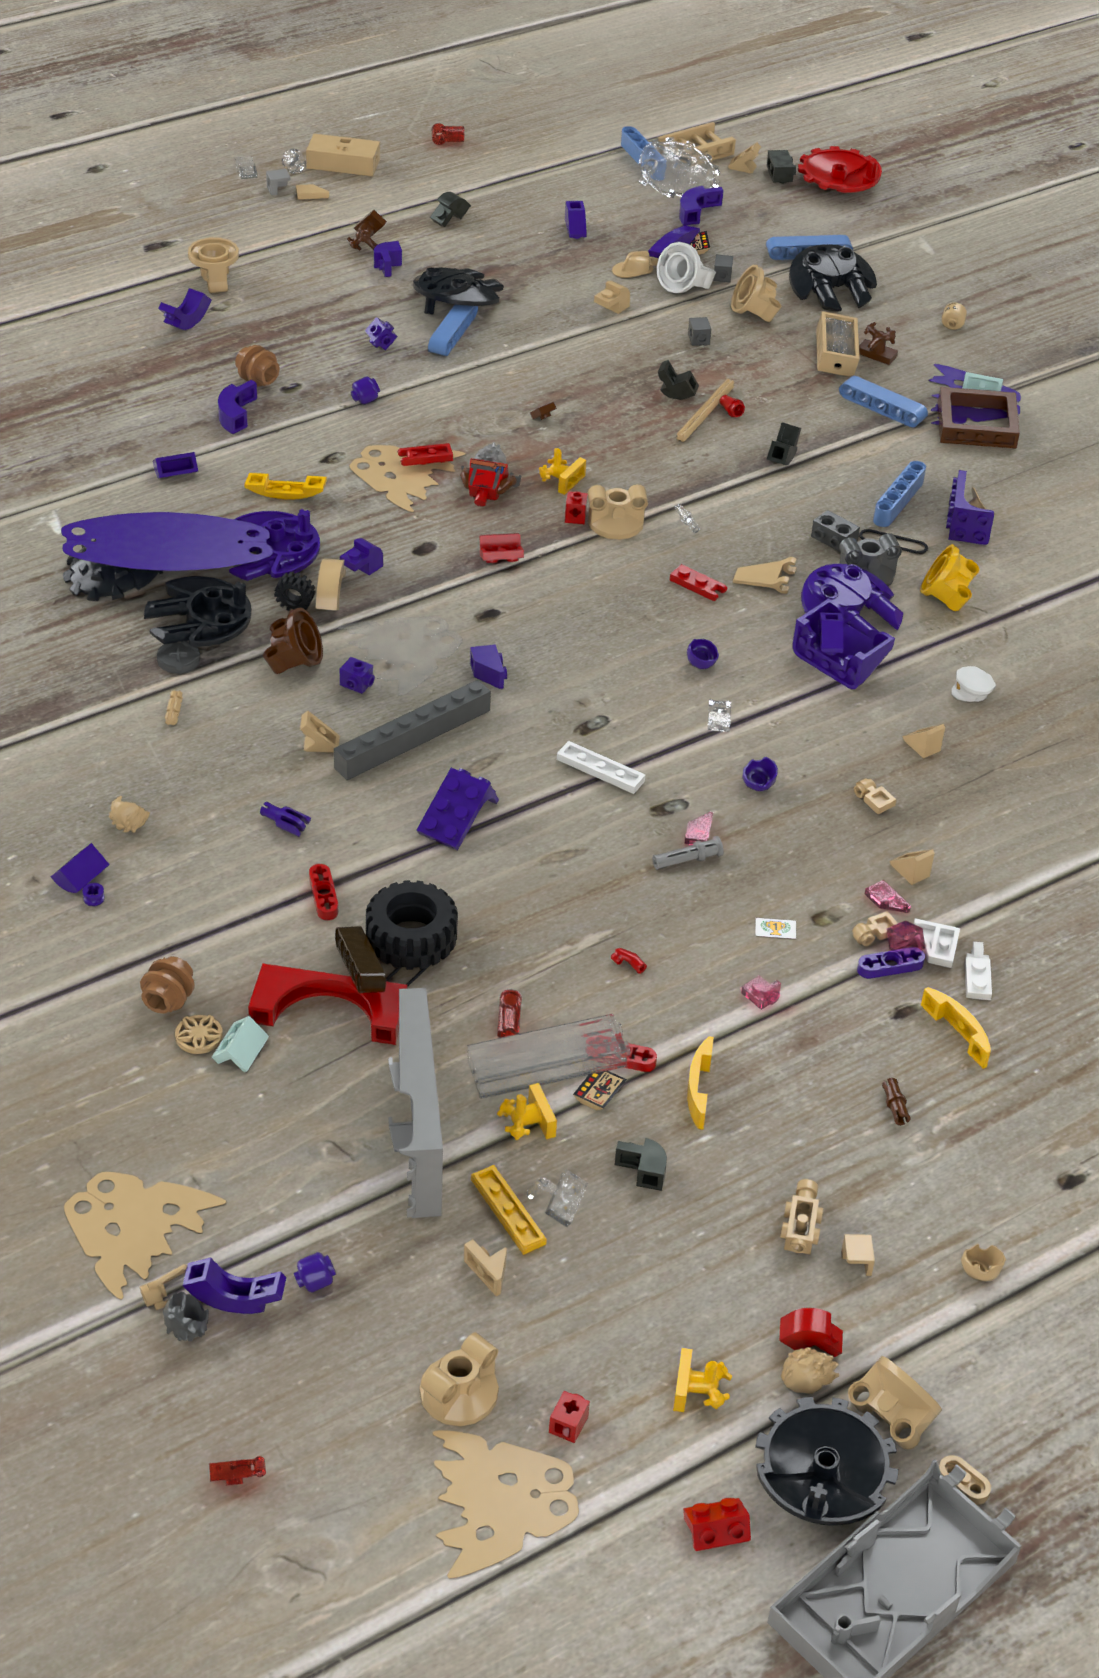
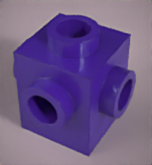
M378 317L365 330L371 338L369 342L376 348L380 346L385 351L398 337L393 331L395 328L388 321L384 322Z
M350 657L339 669L340 686L363 694L374 683L373 665Z

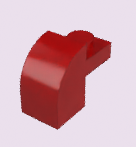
M801 1308L780 1318L779 1341L794 1351L816 1345L826 1353L836 1357L842 1354L843 1330L831 1323L830 1312L818 1308Z

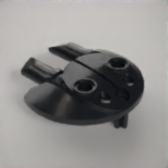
M824 244L806 248L796 255L789 270L790 285L800 300H805L813 291L816 293L822 308L827 310H842L832 289L835 286L840 287L845 284L849 288L858 308L866 305L872 299L867 288L873 289L877 286L875 273L868 262L853 252L852 249L840 245Z
M431 267L427 268L422 275L415 277L413 280V288L421 295L426 296L424 313L431 315L434 314L436 300L465 306L496 304L499 302L500 297L495 292L502 291L504 285L497 279L481 280L484 278V274L469 268Z
M187 576L165 582L167 594L172 598L148 601L144 610V619L186 615V623L156 627L149 631L152 636L163 644L189 641L190 646L196 647L212 646L232 640L248 627L252 615L251 603L246 596L245 583L241 584L238 581L236 585H233L227 581L206 576Z

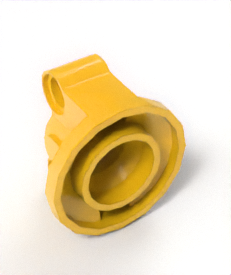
M951 544L942 551L928 570L921 584L920 592L925 596L933 595L945 603L950 610L959 611L972 597L968 585L980 572L979 566L973 560L960 555L959 548Z

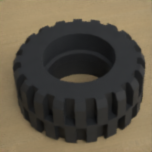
M405 880L400 884L395 882L390 884L388 888L380 889L378 894H375L367 905L366 936L377 958L380 957V960L387 965L391 963L395 968L406 967V970H413V968L417 967L425 969L430 964L432 966L438 964L440 959L444 960L450 955V952L456 945L458 927L457 907L454 900L448 896V893L441 888L437 889V886L429 883L427 885L423 881L418 880L417 882ZM407 921H416L426 924V926L420 928H404L398 926L397 924Z

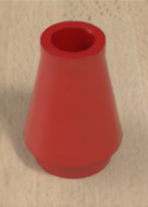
M723 395L720 398L719 402L729 416L740 417L744 413L745 406L743 401L728 395Z

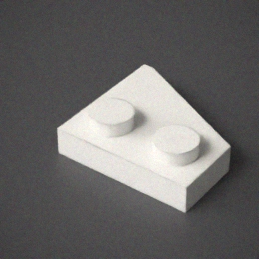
M915 918L913 928L925 953L927 962L952 968L960 928Z

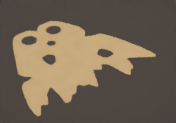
M391 445L367 446L361 452L362 458L354 459L349 465L350 469L376 491H388L386 494L388 500L410 512L414 511L410 507L413 502L408 499L407 494L426 500L427 496L425 495L426 490L424 487L439 485L428 476V474L433 473L431 469L455 472L454 465L449 462L403 466L400 462L403 457H400L397 453L398 449H400L399 447ZM371 450H379L381 455L372 457L369 455V452ZM452 450L453 458L465 455L464 452ZM364 462L368 463L370 467L362 470L357 465ZM379 462H384L385 465L380 466ZM386 472H392L396 475V478L391 479L384 475Z
M101 1172L87 1183V1192H78L65 1203L64 1211L84 1253L91 1257L101 1256V1259L95 1264V1272L103 1284L115 1297L123 1299L121 1287L127 1285L123 1274L124 1265H127L145 1280L149 1275L148 1269L152 1266L151 1256H159L161 1253L172 1255V1251L164 1237L165 1233L172 1232L171 1225L178 1224L197 1233H203L202 1225L204 1221L197 1211L224 1205L226 1200L195 1188L162 1181L144 1189L143 1181L134 1175ZM103 1180H110L115 1186L111 1192L102 1193L97 1188L98 1184ZM79 1201H88L92 1206L91 1210L85 1214L77 1213L74 1207ZM107 1203L114 1205L111 1210H106L104 1206ZM165 1204L177 1205L180 1210L175 1215H168L163 1212V1206ZM109 1223H117L121 1230L118 1236L109 1234L105 1227Z
M448 1430L433 1431L434 1436L445 1441L443 1444L444 1448L455 1451L464 1458V1460L434 1461L435 1467L442 1471V1476L452 1482L447 1487V1493L440 1495L438 1499L464 1507L465 1509L461 1517L468 1519L464 1526L436 1534V1537L443 1540L445 1546L462 1549V1552L447 1574L449 1579L474 1573L522 1550L526 1532L531 1533L535 1537L550 1536L577 1518L579 1514L577 1498L568 1492L569 1488L574 1484L573 1471L571 1466L565 1461L505 1442L498 1443L492 1450H489L487 1441L481 1436ZM551 1468L559 1469L563 1473L562 1481L557 1484L549 1483L545 1479L546 1471ZM505 1473L516 1474L518 1482L513 1486L506 1485L500 1482L498 1476ZM536 1489L541 1494L539 1498H533L530 1492ZM555 1500H563L568 1505V1511L562 1516H556L550 1511V1504ZM484 1526L491 1527L494 1530V1535L491 1538L482 1541L476 1538L478 1528Z

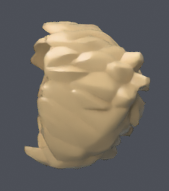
M119 796L112 801L109 818L113 820L112 824H116L118 830L124 829L123 832L125 833L131 830L134 833L136 829L144 826L150 812L145 811L144 808L136 805V803L121 801L122 796Z
M807 1347L788 1354V1358L783 1365L781 1378L788 1389L796 1393L813 1394L819 1391L822 1386L832 1383L835 1378L839 1377V1373L834 1372L839 1364L835 1361L833 1362V1356H828L826 1353L817 1352L816 1349Z

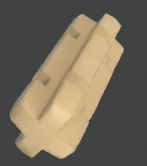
M173 690L170 694L165 715V723L167 725L177 724V717L179 716L183 693L180 690Z

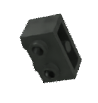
M768 150L766 166L773 183L779 182L784 184L793 182V176L796 175V165L793 164V157L790 156L788 150Z

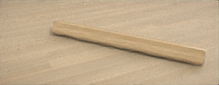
M726 379L677 432V440L686 441L720 403V398L723 395H727L734 388L733 380Z

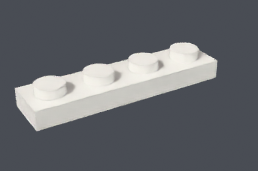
M570 741L557 753L558 761L632 794L645 782V774Z

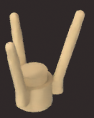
M186 1264L170 1271L157 1280L139 1287L147 1307L154 1305L156 1310L165 1307L168 1300L163 1301V1298L167 1297L164 1284L186 1273Z

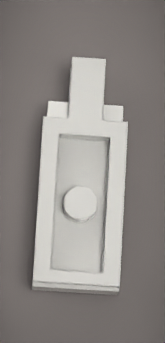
M973 942V949L966 956V998L991 1000V966L989 955H983V942Z

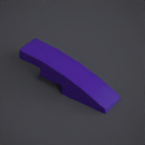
M685 225L675 228L660 238L648 250L649 257L659 258L663 250L672 243L683 242L690 244L700 232V228Z

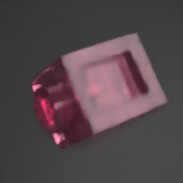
M759 975L743 985L741 993L762 1010L778 1001L781 983L776 980L769 984Z

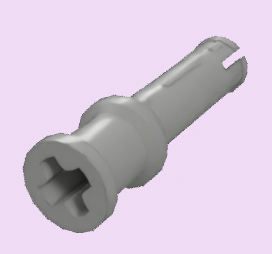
M714 836L712 840L704 842L698 840L693 843V846L653 855V865L658 870L694 859L704 861L705 858L714 855L720 857L724 853L723 845L719 836Z

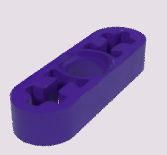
M909 947L863 955L859 958L857 972L863 978L872 979L918 971L923 968L925 953L919 948ZM893 960L897 965L891 966L886 964L885 961Z

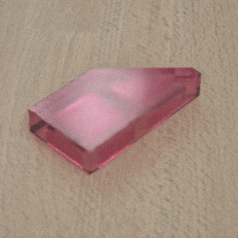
M713 812L688 822L684 844L693 845L698 840L701 842L709 840Z
M884 880L865 888V895L878 908L904 913L910 912L911 905Z

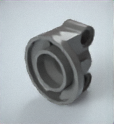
M884 534L879 540L863 539L857 542L854 538H845L841 541L839 545L841 551L839 564L857 565L877 576L887 586L893 583L898 558L902 554V549L893 534Z

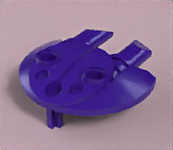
M299 510L298 516L280 511H259L233 519L259 525L269 530L270 538L266 542L273 550V554L265 559L241 564L229 569V573L238 578L249 581L266 574L271 575L273 578L282 577L286 573L289 575L290 572L295 574L311 565L319 554L320 537L314 526L310 524L309 510ZM248 530L246 532L250 537H257L260 534L257 530ZM251 547L249 549L250 553L256 551V555L262 553V549L259 547Z
M829 564L814 570L803 585L801 601L805 613L825 600L831 599L842 607L844 613L843 622L873 640L879 631L860 616V611L864 605L868 609L875 611L896 630L899 629L902 623L903 612L890 602L894 597L891 589L877 576L857 565Z

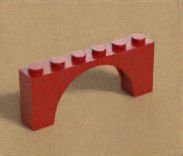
M262 963L248 1005L249 1016L258 1025L274 1027L280 1014L300 1000L315 996L339 997L354 1003L365 1012L371 1023L372 1042L396 1045L399 1035V989H408V985L386 982L385 992L358 993L351 976Z

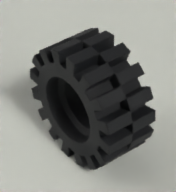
M290 572L289 575L286 573L280 578L274 590V597H277V603L281 602L280 606L282 608L286 606L287 611L300 607L305 610L308 609L315 595V586L311 585L312 581L310 579L306 580L307 576L300 577V573L297 572L294 575V572ZM289 589L298 591L301 596L291 593Z

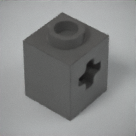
M716 254L714 265L716 274L713 281L731 283L733 256Z
M707 317L689 318L688 336L692 346L710 345L711 326Z

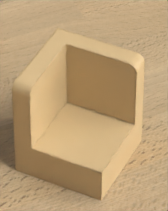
M845 1234L841 1250L842 1259H847L849 1264H864L866 1276H872L875 1262L872 1236Z

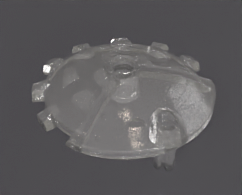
M668 137L664 142L652 140L643 148L639 158V166L642 172L639 183H642L643 186L649 183L654 189L671 198H674L675 195L682 197L687 190L694 187L703 186L705 189L719 187L720 181L716 179V175H720V168L713 165L710 153H703L695 148V143L690 141L686 143L675 141L674 137Z

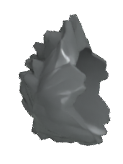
M182 1291L178 1294L175 1292L169 1297L163 1309L167 1334L173 1332L178 1341L188 1340L191 1342L195 1337L199 1336L202 1338V1335H205V1331H207L209 1310L204 1311L202 1304L194 1296L185 1294Z

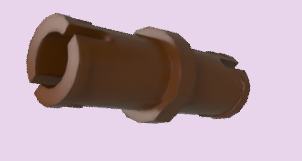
M889 1078L887 1079L889 1086L886 1081L882 1083L887 1097L886 1105L892 1111L895 1124L902 1126L905 1125L904 1117L907 1123L911 1120L906 1108L907 1100L900 1091L897 1079Z

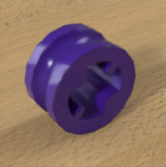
M89 883L83 887L82 892L85 904L88 906H98L104 902V888L101 884Z

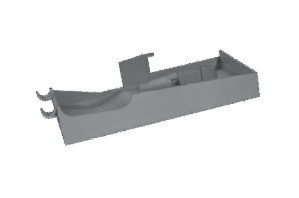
M426 988L399 989L400 1062H393L392 1057L388 1058L394 1091H400V1093L410 1096L412 1122L393 1123L392 1117H388L389 1130L394 1152L412 1157L409 1158L410 1171H407V1181L412 1180V1195H409L408 1206L410 1208L407 1209V1218L436 1217L442 1215L443 1144Z
M934 1459L927 1472L883 1512L879 1513L877 1511L777 1600L770 1607L767 1623L824 1678H890L1016 1563L1022 1545L1005 1531L1016 1516L1005 1507L997 1518L992 1519L956 1487L964 1479L966 1472L956 1464L950 1474L943 1476L937 1461Z

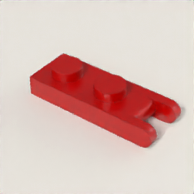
M449 443L400 448L397 451L398 455L403 457L400 460L403 466L453 461V452Z
M683 564L670 574V581L712 601L718 599L716 590L721 593L727 591L725 584Z

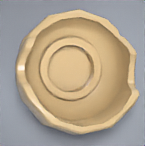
M976 1244L970 1249H966L961 1258L962 1266L967 1275L984 1282L996 1279L1006 1261L1004 1253L994 1245L987 1249H981L979 1244Z

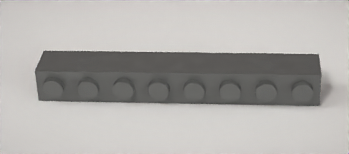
M477 679L334 748V769L348 781L490 711L491 691Z

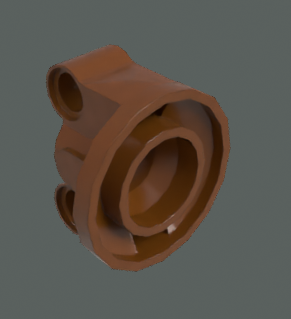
M300 607L291 610L287 618H280L271 624V647L264 651L263 658L275 674L283 673L287 669L302 664L312 667L321 663L323 659L322 638L314 619L305 609Z

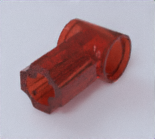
M436 123L431 128L432 140L437 145H442L445 142H464V126H444L441 123Z
M513 989L503 991L499 1000L497 1037L508 1042L518 1039L520 1030L522 996Z

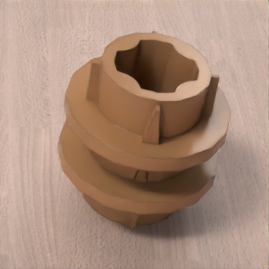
M260 345L244 347L236 356L235 365L238 368L240 378L246 381L253 380L257 383V387L270 385L279 375L280 367L275 354Z
M175 956L164 957L154 961L140 981V987L143 992L141 994L142 1001L148 1009L165 1014L182 1008L187 997L191 995L195 988L191 966L187 961Z

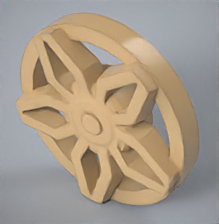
M211 1015L186 1016L175 1030L177 1045L182 1050L192 1054H204L214 1050L219 1046L223 1038L220 1023ZM207 1041H214L213 1043L205 1046ZM183 1042H192L194 1047L188 1046Z

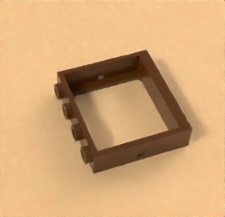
M940 387L937 402L940 443L1017 449L1020 429L1015 392ZM951 405L1007 410L1009 427L953 423Z

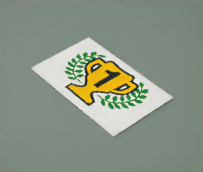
M756 918L755 936L796 939V921Z

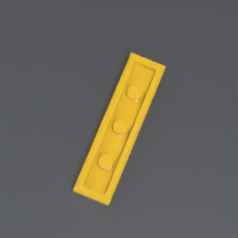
M495 1165L471 1174V1181L523 1255L546 1245V1237Z

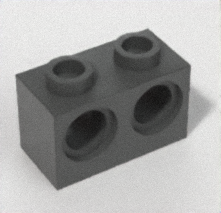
M827 510L813 520L811 537L841 552L839 545L845 538H854L858 542L860 527Z

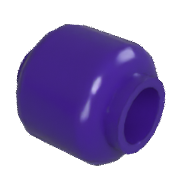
M366 376L352 384L353 391L350 393L355 402L359 401L361 404L366 405L378 398L380 388L374 378L371 379Z
M320 1252L300 1259L297 1262L298 1271L294 1272L298 1286L300 1288L305 1286L307 1291L311 1293L333 1283V1276L336 1275L330 1257L328 1255L324 1256Z

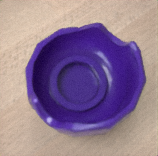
M693 639L688 645L686 652L688 661L698 669L712 667L719 657L717 647L706 639Z
M763 757L757 761L752 759L743 768L742 779L748 788L756 791H765L776 782L778 767L768 757Z

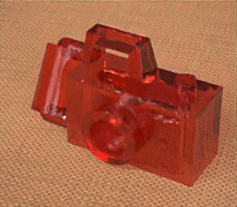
M258 1456L255 1459L249 1458L209 1463L210 1482L225 1480L226 1486L243 1484V1478L252 1476L263 1477L266 1474L265 1459L262 1456Z

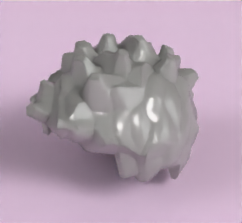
M495 442L480 449L474 458L507 464L505 454L501 451L500 445L496 446Z

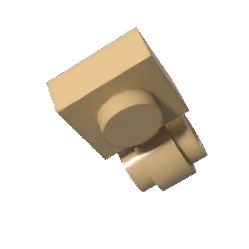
M865 778L854 786L856 796L859 798L863 797L864 802L877 814L896 805V798L882 786L876 789V784L872 779Z
M886 911L868 918L867 924H857L852 932L853 937L860 945L868 946L874 941L875 936L882 940L898 934L901 926Z

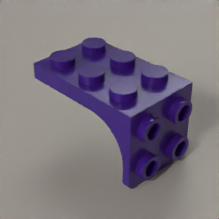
M959 470L958 477L953 478L952 492L949 499L946 529H949L948 540L987 545L990 539L994 511L974 507L965 500L964 491L967 471Z
M451 767L416 831L425 837L458 851L484 803L490 801L497 804L499 801L496 791L491 786V782L483 777L477 779L462 768L456 770Z

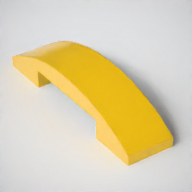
M249 473L244 486L246 489L266 497L294 500L312 497L323 492L327 477L307 476L305 482L269 480V474Z
M929 987L925 988L921 1006L935 1021L944 1017L969 1043L967 1053L983 1069L986 1068L991 1048L988 1037L977 1019L964 1006L948 995Z
M711 1036L702 1042L693 1057L687 1088L689 1111L696 1127L700 1130L704 1129L708 1094L698 1093L700 1071L710 1072L714 1039Z

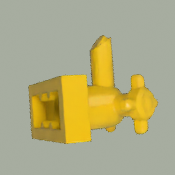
M555 448L554 457L547 461L549 464H552L550 468H547L546 464L543 467H539L542 481L545 482L546 479H550L551 475L558 478V493L565 495L585 477L586 459L579 457L571 466L564 465L567 464V460H563L561 450Z
M539 1083L529 1085L528 1105H526L527 1099L522 1094H518L516 1100L505 1098L500 1105L497 1115L499 1117L502 1115L511 1117L513 1125L511 1127L505 1126L504 1130L509 1132L515 1140H519L523 1135H529L530 1130L523 1127L535 1123L540 1125L546 1139L556 1137L557 1119Z
M681 1348L673 1411H685L686 1397L689 1392L707 1394L709 1399L704 1400L703 1404L705 1406L711 1405L714 1409H718L724 1404L725 1400L730 1398L729 1393L722 1394L718 1390L719 1381L722 1378L730 1381L732 1375L728 1373V1369L722 1361L719 1363L716 1361L708 1362L704 1372L692 1370L690 1366L693 1349Z

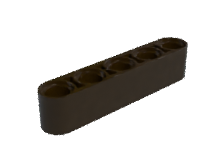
M336 927V947L358 993L385 992L386 977L384 970L362 927Z

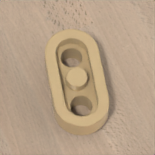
M955 1455L944 1457L939 1464L941 1475H948V1472H952L957 1464L966 1472V1476L956 1487L976 1505L985 1503L991 1492L989 1480L962 1458ZM971 1490H975L979 1494L973 1493Z

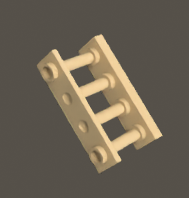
M711 122L658 137L657 151L659 153L672 152L676 156V168L681 170L734 155L736 139L733 137L719 138L714 134L715 123ZM711 139L713 142L707 143L705 140ZM697 143V144H699L700 146L694 147V146H692L691 144ZM684 147L685 150L680 151L677 148Z

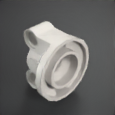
M676 242L667 246L659 256L657 263V277L661 286L669 292L678 294L687 292L693 286L709 289L716 274V271L703 266L695 248L683 242Z

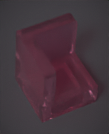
M906 920L886 928L889 950L903 949L909 946L919 948L921 951L926 949L923 928Z

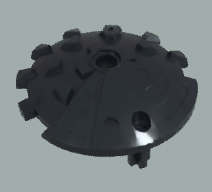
M81 545L82 549L78 553L85 552L86 547ZM69 556L67 558V565H70V569L63 572V578L65 583L72 581L73 585L69 590L75 596L82 592L88 595L87 600L99 601L100 597L112 596V600L123 598V593L133 588L137 590L142 589L158 573L163 574V571L111 566Z
M813 1397L797 1399L799 1408L788 1413L779 1408L769 1416V1420L774 1423V1426L768 1435L761 1432L758 1434L755 1448L764 1450V1463L756 1464V1470L763 1488L781 1508L793 1516L811 1523L838 1526L864 1520L879 1511L885 1504L887 1499L881 1493L886 1483L895 1485L898 1478L899 1469L890 1468L889 1454L897 1453L892 1437L883 1439L875 1429V1426L880 1421L868 1411L863 1416L858 1415L847 1409L849 1401L832 1398V1405L815 1404Z

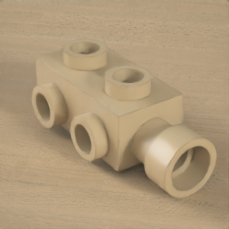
M800 1180L797 1183L796 1195H793L792 1202L786 1201L784 1217L789 1218L788 1223L783 1222L780 1237L785 1239L784 1250L811 1254L812 1244L818 1245L820 1229L815 1228V1224H821L823 1208L818 1207L819 1200L815 1199L817 1197L818 1184L813 1180Z

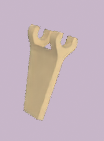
M788 557L781 561L739 567L734 576L733 583L770 587L782 594H787L789 586L782 584L788 585L789 577H781L782 571L788 574H795L796 567L790 565H795L796 558Z

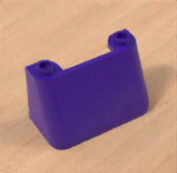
M827 599L796 619L792 648L800 659L847 688L856 689L865 682L893 649L895 638L885 632H879L873 640L843 622V653L828 655L825 652H821L818 637L820 612L842 613L844 618L842 607L831 599Z

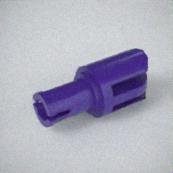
M265 802L264 806L260 809L262 816L274 820L278 828L297 837H300L301 832L305 830V824H309L311 821L309 816L288 806L279 808L269 802Z

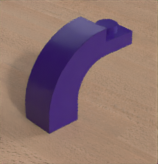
M698 186L687 190L680 200L679 219L683 226L700 224L702 208L722 206L724 192L722 187L705 189L703 186Z
M189 288L178 308L161 302L158 309L164 313V323L182 330H188L201 321L212 299L202 292Z
M250 380L238 387L230 384L219 394V421L222 427L231 434H235L248 427L247 411L242 406L257 399L256 382Z
M210 1257L188 1263L182 1286L196 1299L213 1308L232 1313L254 1314L264 1312L266 1304L282 1300L287 1277L281 1271L254 1278L238 1277L224 1271Z

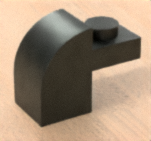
M445 192L438 197L437 200L440 204L430 218L441 226L446 227L453 216L461 220L471 205L455 193Z
M669 360L661 363L658 376L663 381L660 390L665 396L678 400L695 396L699 384L690 370L677 375Z
M782 422L776 441L771 442L767 460L789 465L798 448L796 445L802 428Z
M645 1138L644 1146L618 1141L614 1165L637 1169L636 1186L662 1191L667 1164V1155L663 1147L649 1138Z

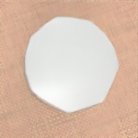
M976 666L962 667L956 672L957 682L952 687L951 694L957 700L979 702L987 698V695L995 689L996 684L990 674Z

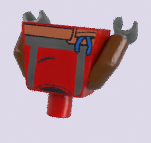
M471 458L470 468L461 466V480L464 487L469 489V495L475 497L474 503L477 506L484 507L487 499L495 501L499 495L505 493L510 487L520 486L521 475L514 476V473L511 472L509 476L508 464Z

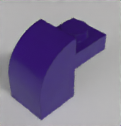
M399 241L380 243L374 248V268L382 270L384 277H392V267L402 266V249Z
M358 538L354 540V547L342 554L340 560H344V566L354 572L359 569L367 575H371L383 567V551L364 538Z

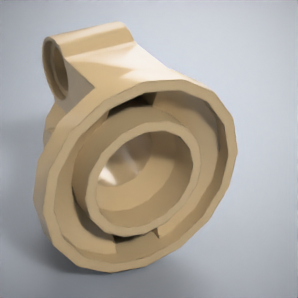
M218 237L204 238L192 243L188 248V258L191 263L200 267L201 277L207 281L209 293L228 291L227 274H229V266L234 264L239 258V248L228 239Z
M758 265L750 266L742 274L733 291L731 299L732 310L739 314L750 311L765 321H772L781 309V304L775 299L777 284L772 279L764 276L762 267Z
M637 484L631 486L629 490L613 488L607 491L601 485L590 487L588 490L590 504L588 524L591 530L605 538L618 540L631 538L639 534L643 529L645 508L648 505L644 486Z
M474 1332L469 1335L463 1342L460 1350L451 1351L443 1358L431 1364L422 1375L419 1392L422 1405L431 1417L443 1424L453 1426L475 1424L487 1417L496 1405L499 1386L495 1375V1360L498 1355V1349L478 1333Z
M884 1356L879 1358L860 1381L854 1382L848 1389V1397L856 1409L862 1413L874 1411L890 1425V1434L899 1447L907 1450L913 1449L918 1445L921 1434L942 1411L940 1405L914 1379ZM862 1392H869L867 1400L864 1402L857 1401L858 1396ZM911 1428L910 1436L904 1439L899 1438L901 1430Z

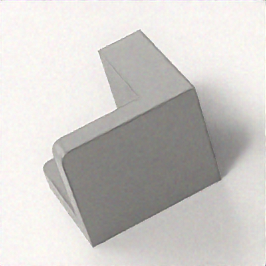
M287 169L266 171L267 188L271 195H277V187L287 186V181L290 180Z

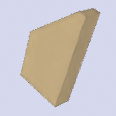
M314 184L296 185L298 200L329 198L328 190Z

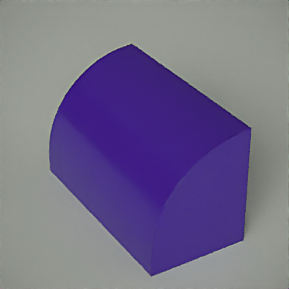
M195 452L155 458L152 461L158 479L199 472Z
M91 843L50 877L65 891L77 893L110 864Z

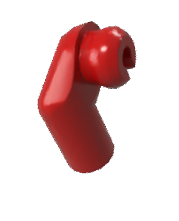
M617 948L611 955V959L617 965H620L625 960L637 973L644 972L647 967L636 953L626 949Z

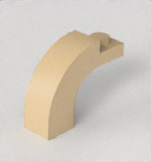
M322 559L318 576L315 609L339 610L342 578L346 577L344 560Z

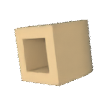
M607 281L606 288L594 296V302L619 314L630 306V291L616 282Z

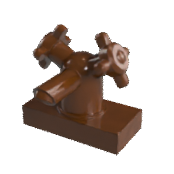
M373 209L355 225L354 229L357 231L356 238H347L350 246L360 251L362 248L359 244L365 242L374 250L378 244L370 237L380 230L387 221Z
M873 322L867 325L864 331L865 335L869 332L873 336L872 341L865 339L859 345V355L890 365L897 358L898 350L887 347L886 341L895 344L896 331L891 330L890 327H886L887 333L878 331L874 327L876 323Z

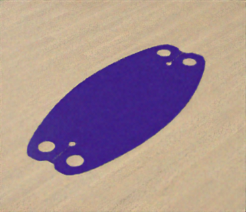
M176 512L127 513L85 519L67 524L61 528L62 536L66 537L67 541L62 547L65 554L90 562L133 569L160 571L214 569L255 562L273 554L271 546L267 545L266 542L270 538L269 530L248 522L201 514ZM82 528L85 530V533L83 535H75L72 533V529ZM248 530H257L260 534L257 537H250L246 532ZM83 545L86 547V551L77 553L73 550V547ZM251 547H259L262 549V553L252 554L249 549Z

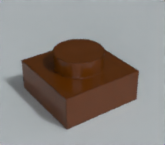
M554 402L530 412L533 420L539 417L543 420L552 416L550 412L557 408Z

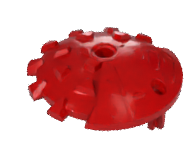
M830 146V149L825 150L820 148L812 149V154L809 156L803 154L800 157V162L803 164H798V172L804 174L803 177L806 182L811 184L814 182L824 190L830 188L842 193H853L870 189L880 181L882 174L879 162L872 156L865 157L859 154V150L852 148L850 151L843 150L839 146Z

